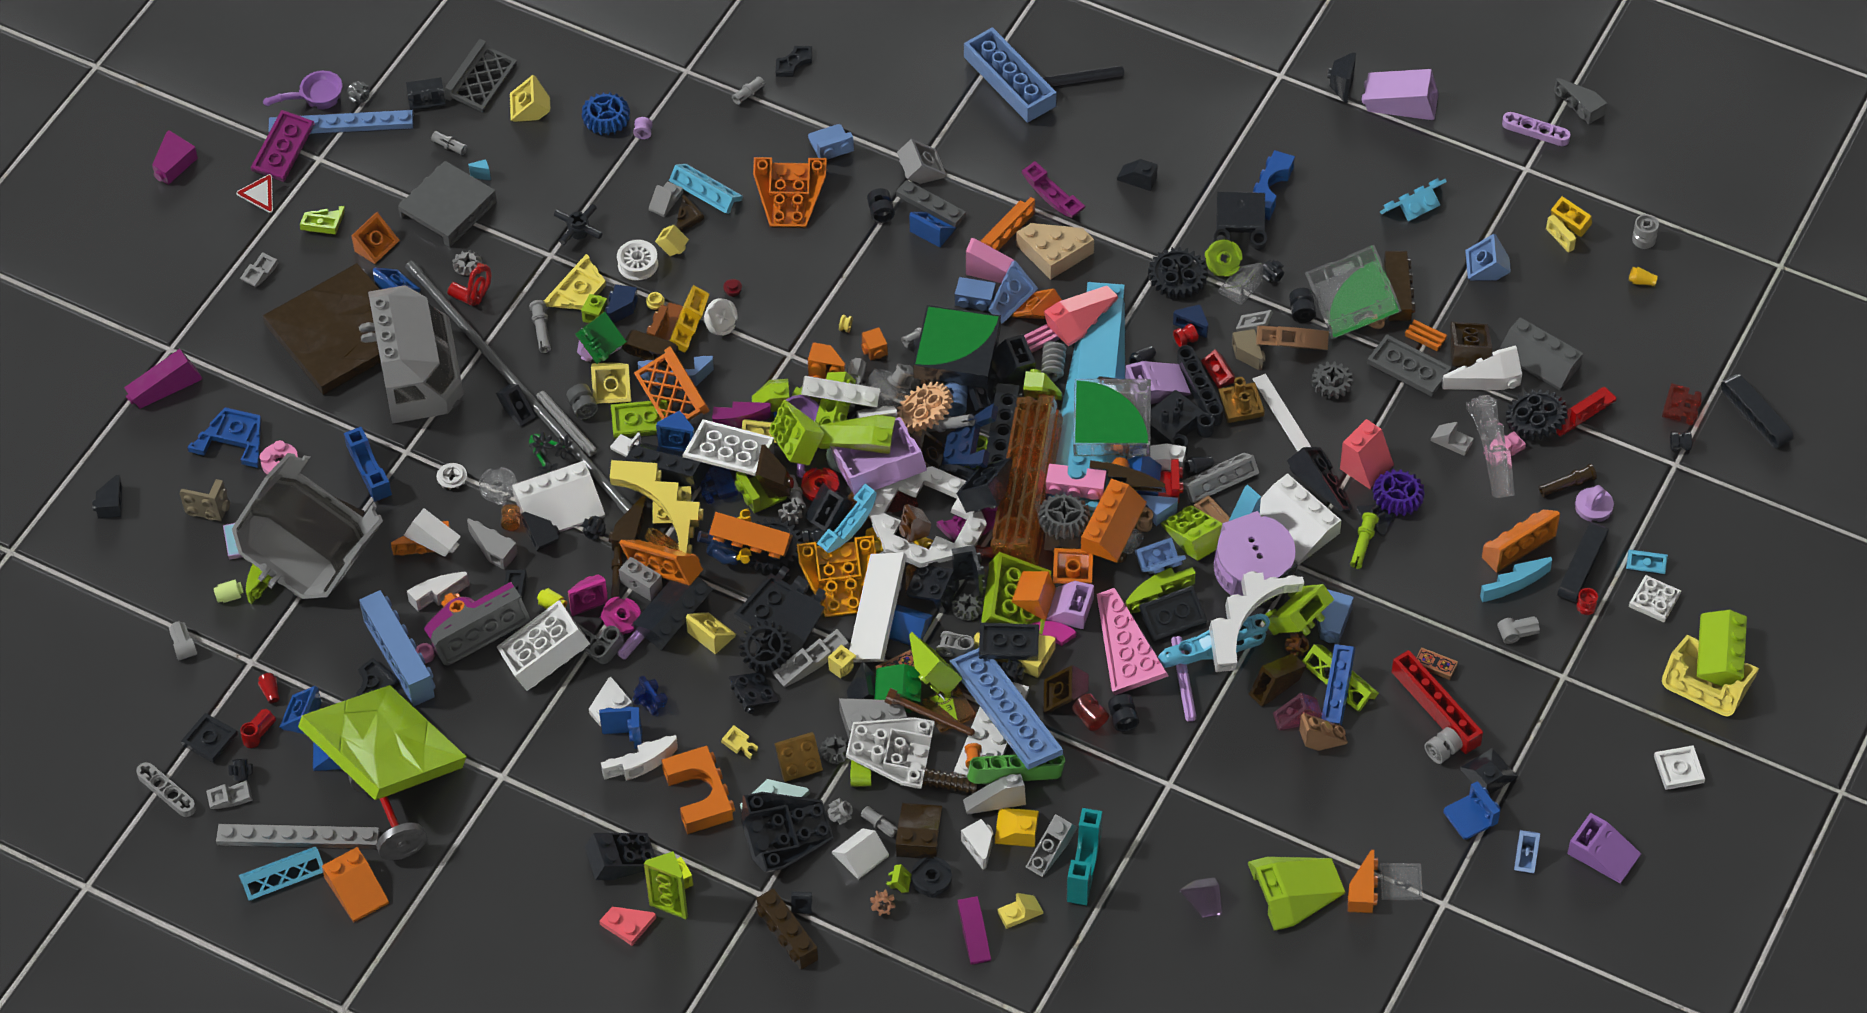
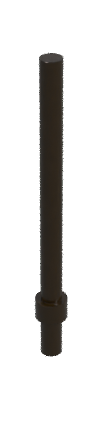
M621 547L614 548V559L611 562V569L613 570L611 598L619 597V569L623 566ZM613 635L610 640L615 639L616 635Z

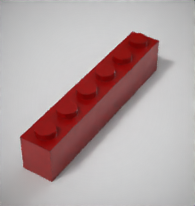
M1409 650L1393 659V675L1442 729L1450 727L1459 735L1463 744L1461 750L1465 754L1481 745L1483 731Z

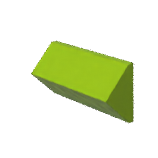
M674 851L646 860L644 868L649 905L687 919L684 879Z

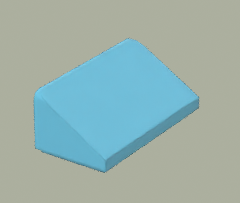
M1628 550L1626 569L1665 574L1668 555Z

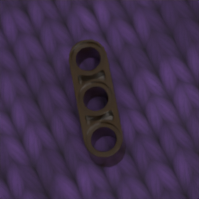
M631 330L625 339L627 342L622 345V349L626 353L645 360H655L665 353L664 350L668 347H671L676 355L679 351L675 343L637 330ZM666 360L660 363L664 366L668 365Z

